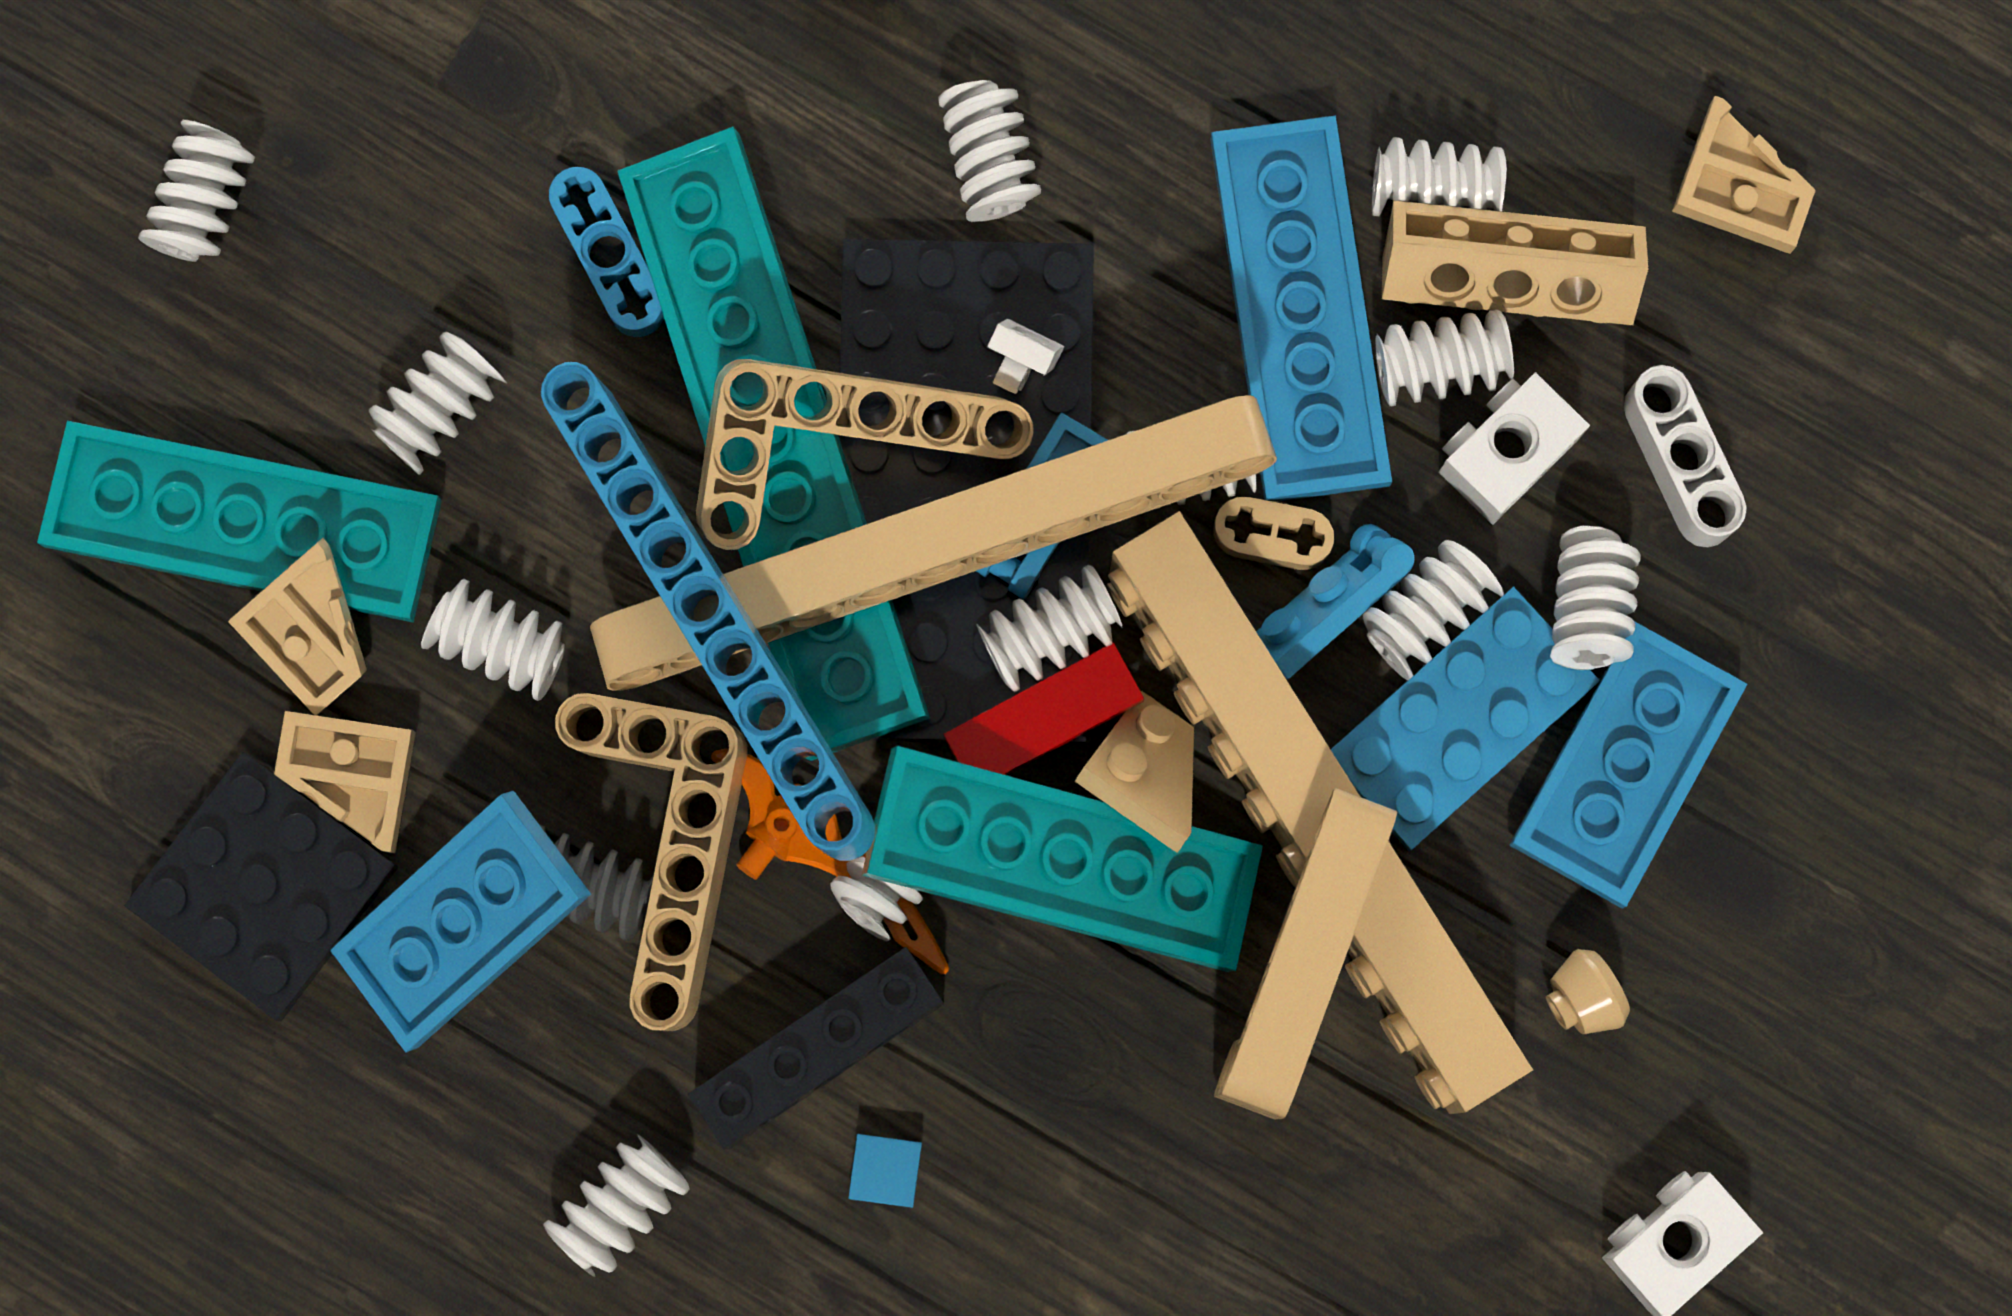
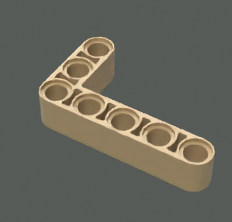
M737 359L723 367L718 373L715 382L696 507V521L703 535L714 546L725 550H735L746 546L756 536L760 524L774 425L977 456L1009 459L1022 454L1030 445L1033 437V422L1029 413L1023 407L1000 397L752 359ZM744 372L756 373L763 382L761 398L750 407H739L733 403L730 397L732 381ZM808 382H819L826 391V404L820 413L804 417L797 412L794 405L796 392L802 385ZM881 391L887 396L890 410L888 416L882 423L876 426H866L859 417V404L867 394ZM936 401H945L952 411L951 424L945 432L939 435H928L922 426L924 410ZM998 411H1008L1014 420L1012 436L1002 444L992 445L985 435L987 420ZM734 437H745L753 445L754 455L752 461L746 468L739 471L725 469L720 461L722 446ZM726 501H734L741 504L744 510V520L737 531L730 534H720L712 529L710 517L717 505Z
M590 693L576 694L564 701L555 717V728L558 736L568 747L592 757L674 771L630 993V1008L634 1018L642 1026L651 1030L676 1031L691 1022L699 1005L747 759V742L744 735L735 726L715 716ZM590 709H599L604 718V726L601 733L591 741H581L576 732L579 717ZM652 720H661L666 728L664 744L657 751L644 753L638 744V735L641 728ZM724 732L729 740V750L726 757L721 762L706 765L700 756V745L703 739L710 733ZM710 794L716 803L714 820L703 828H694L688 819L690 802L699 795ZM697 857L704 868L703 880L696 889L690 892H683L675 881V871L684 859ZM683 920L690 928L691 942L684 953L672 956L664 948L663 933L670 923ZM667 983L676 990L679 997V1005L676 1012L670 1018L661 1020L653 1014L650 1007V998L658 986Z
M1334 787L1242 1035L1231 1046L1219 1077L1214 1097L1274 1120L1286 1117L1397 816L1396 810Z

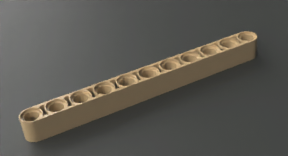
M1248 395L1238 396L723 575L764 642L768 643L1252 476L1271 467L1276 462L1277 456L1257 398ZM718 595L707 596L697 603L694 609L695 622L710 619L716 613L719 606ZM660 596L600 617L590 625L607 689L609 690L633 689L702 665ZM740 649L738 651H735L733 654L745 651L747 649Z

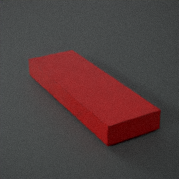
M1113 643L943 735L957 762L1007 776L1142 703L1144 697Z

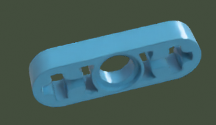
M571 167L563 170L553 179L550 185L549 201L613 324L619 331L632 337H642L653 333L664 320L648 266L602 180L595 172L584 167ZM579 185L583 192H589L594 189L595 192L588 196V202L598 222L587 227L575 205L562 206L570 200L568 189L572 186ZM607 214L611 216V220L601 221ZM585 229L580 236L575 234L576 230ZM605 236L616 237L625 245L623 259L616 266L610 268L599 267L590 260L592 245L595 241ZM635 268H638L640 274L629 275ZM627 276L640 299H646L650 296L653 299L645 305L648 315L643 319L637 320L632 313L624 315L619 313L627 307V302L617 282L625 279ZM614 283L608 290L603 287L604 284Z

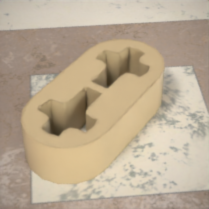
M1236 497L1227 501L1219 509L1214 522V538L1217 545L1226 554L1236 558L1297 570H1310L1319 566L1328 557L1334 544V530L1330 521L1322 513L1312 509L1251 497ZM1239 512H1246L1251 514V525L1270 529V534L1266 536L1252 533L1249 534L1246 543H1239L1234 541V530L1225 527V521H1235ZM1302 524H1308L1313 526L1312 536L1322 540V546H1312L1308 555H1300L1296 553L1297 543L1292 540L1277 538L1278 531L1295 534L1299 531Z

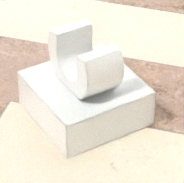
M1010 319L998 323L987 347L1006 357L993 383L1017 394L1018 390L1021 391L1032 369L1046 375L1055 368L1064 346Z

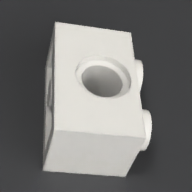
M1536 372L1522 386L1514 379L1510 380L1486 405L1494 414L1478 429L1468 422L1442 448L1449 458L1445 461L1439 473L1492 525L1590 427ZM1502 431L1515 433L1523 441L1525 447L1524 455L1519 458H1507L1501 455L1494 445V435Z
M1686 1171L1680 1173L1658 1192L1656 1197L1662 1204L1645 1220H1642L1638 1214L1632 1216L1608 1238V1241L1614 1247L1602 1259L1652 1316L1673 1315L1763 1234L1761 1229L1710 1172H1697L1693 1177H1690ZM1679 1221L1690 1230L1692 1245L1685 1256L1673 1259L1664 1249L1663 1235L1668 1226Z

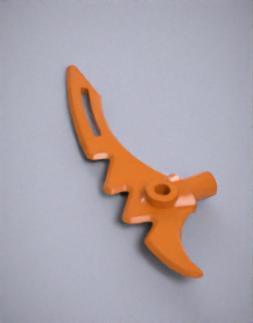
M729 749L714 751L711 755L712 761L715 763L721 762L726 757ZM747 754L742 786L746 791L750 806V819L746 834L754 841L736 864L737 867L749 877L757 880L773 857L776 856L782 861L797 862L817 867L836 877L846 876L851 878L847 871L846 863L848 861L834 859L813 845L804 834L783 797L775 795V784L761 761ZM834 814L826 825L825 834L828 841L837 842L842 840L836 815ZM900 898L897 904L917 935V940L910 939L902 924L884 917L883 920L894 940L902 947H907L909 952L938 973L946 974L949 970V965L923 917L913 902Z

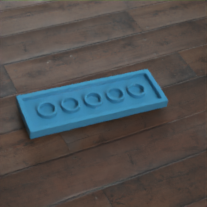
M1336 116L1212 132L1210 141L1248 395L1257 398L1277 456L1276 462L1271 467L1260 472L1264 500L1278 502L1388 487L1392 483Z

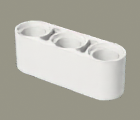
M1660 365L1651 367L1640 375L1625 396L1624 411L1626 419L1682 535L1696 546L1711 547L1718 545L1734 533L1744 521L1747 508L1744 496L1684 374L1670 366ZM1656 387L1665 391L1670 397L1671 411L1658 413L1651 410L1644 402V388ZM1681 443L1691 447L1697 454L1698 468L1695 470H1684L1676 466L1670 454L1671 445ZM1710 500L1719 504L1725 514L1724 527L1714 528L1703 523L1697 511L1698 502Z

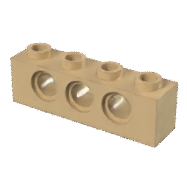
M1393 201L1382 257V299L1403 301L1411 304L1422 303L1461 307L1471 310L1497 309L1501 312L1528 314L1536 317L1547 316L1586 320L1596 323L1633 325L1648 272L1646 227Z

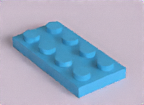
M1512 587L1331 749L1360 797L1397 811L1391 833L1409 852L1600 681L1591 670L1570 669L1555 664L1552 661L1550 654L1552 647L1555 645L1552 639L1553 629L1515 587Z
M1635 622L1633 635L1624 638L1634 646L1632 657L1623 662L1612 663L1606 668L1510 843L1511 847L1620 908L1627 907L1747 686V683Z
M510 791L498 796L330 951L406 1053L420 1047L586 900L591 893L514 791Z

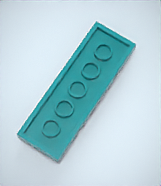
M67 421L37 543L45 548L262 592L318 541L324 538L330 545L349 610L414 623L442 500L437 495Z
M900 746L891 749L874 820L875 838L866 853L862 876L1225 972L1236 971L1262 845L1191 826L1190 836L1179 852L1176 853L1105 802Z

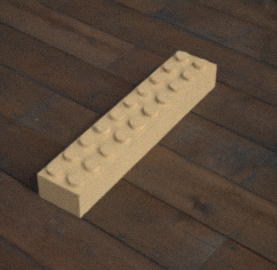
M1179 511L1113 551L1110 573L1108 574L1111 582L1106 586L1117 607L1125 617L1132 613H1135L1144 627L1142 631L1145 636L1141 637L1140 641L1146 653L1159 671L1167 666L1170 668L1178 681V690L1174 692V695L1181 709L1193 725L1201 720L1204 722L1213 737L1211 739L1213 744L1208 746L1212 758L1227 779L1237 775L1247 791V798L1242 800L1247 814L1261 833L1269 829L1273 832L1283 848L1281 853L1276 855V858L1284 873L1296 888L1334 787L1359 797L1360 795ZM1388 841L1348 949V953L1353 961L1346 964L1345 968L1362 996L1367 998L1370 995H1375L1388 1015L1380 1020V1024L1395 1049L1400 1054L1404 1051H1410L1420 1066L1422 1072L1414 1077L1434 1109L1440 1106L1446 1108L1449 1114L1466 1113L1530 1073L1533 1069Z

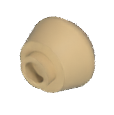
M1582 949L1573 951L1550 980L1553 993L1547 995L1546 1000L1553 1015L1565 1030L1574 1026L1581 1034L1623 1027L1630 1012V1007L1615 975L1597 952Z

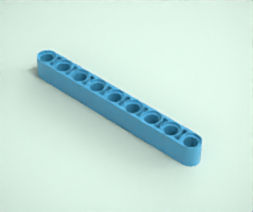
M564 362L555 366L547 373L542 383L541 397L544 406L804 834L814 846L834 859L851 861L861 857L870 849L875 838V824L870 812L612 392L583 364ZM590 388L588 399L581 407L575 410H567V402L576 390ZM621 439V448L618 454L607 462H598V455L602 446L610 440ZM653 491V501L650 507L643 513L630 515V505L633 498L641 492ZM686 543V553L683 559L671 568H662L664 552L673 544ZM718 595L719 606L716 613L710 619L695 622L694 609L697 603L707 596ZM740 649H751L752 661L749 667L741 674L728 676L726 664L729 657ZM783 702L785 705V716L782 722L774 729L761 730L759 727V717L762 710L772 703ZM816 756L819 760V771L816 777L808 784L795 786L792 781V771L795 765L803 758ZM850 811L853 816V827L850 833L844 839L837 842L828 841L825 833L829 819L838 812Z

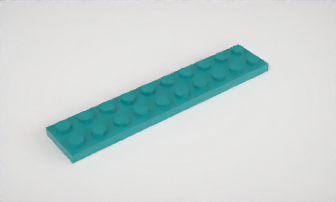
M734 127L618 170L705 447L715 382L718 373L726 364L737 359H752L816 369L740 134ZM744 372L738 375L730 386V397L733 403L739 407H750L756 404L763 393V382L760 376L753 372ZM808 382L802 385L794 397L795 408L804 417L820 413L827 401L822 385L819 382ZM774 425L760 524L756 536L750 543L738 549L744 567L867 524L838 435ZM734 437L728 440L722 446L720 452V461L723 467L731 471H739L746 468L754 455L751 441L745 437ZM734 501L723 502L732 532H735L743 523L744 510L741 504ZM892 600L768 642L772 655L833 753L930 719ZM808 756L805 759L812 761L818 758L816 756Z

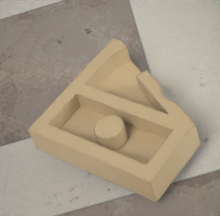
M1715 96L1709 105L1672 212L1791 254L1798 243L1815 189L1795 169L1783 165L1778 158L1777 151L1760 134L1754 138L1729 113L1732 106L1726 100Z
M324 538L318 541L228 621L314 715L319 714L367 671L331 548Z
M1141 691L1144 701L1124 713L1083 767L1075 782L1178 853L1191 834L1194 727Z
M285 711L274 774L298 792L313 800L333 817L369 840L381 851L395 853L416 732L409 729Z

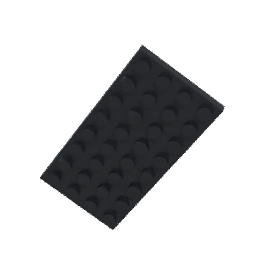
M843 239L840 373L1000 397L1023 407L1029 413L1033 422V437L1030 445L1022 454L1009 459H998L838 435L867 524L1027 469L1061 412L1091 429L1093 243ZM1006 319H1010L1064 346L1055 368L1046 375L1032 369L1021 391L1018 390L1017 394L993 383L1006 356L987 347L998 323ZM881 391L867 394L861 400L858 407L860 420L866 426H876L882 423L887 418L890 410L887 396ZM936 401L930 404L924 410L922 416V426L928 435H939L945 432L952 421V411L945 401ZM998 411L992 414L985 426V435L992 445L1006 442L1014 431V420L1008 411ZM1089 532L1059 542L1034 587L1025 600H1023L1031 609L1037 611L1035 593L1036 590L1042 587L1059 600L1058 582L1064 576L1072 579L1081 589L1083 588L1081 571L1083 567L1089 565ZM1027 553L1015 558L1023 562ZM974 571L892 599L930 719L868 741L946 742L944 733L1082 660L1083 657L1072 646L1068 645L1064 647L1065 668L1060 669L1045 656L1041 658L1042 679L1037 681L1027 670L1021 668L1018 669L1020 689L1015 692L1010 689L997 671L976 624L987 634L991 633L989 614L994 610L1001 612L1011 623L1014 622L1012 603L1020 597L1007 590L1009 583L992 573L985 577ZM1086 733L1066 744L1086 745Z

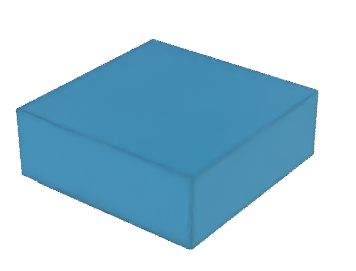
M857 1134L848 1199L913 1208L922 1143Z

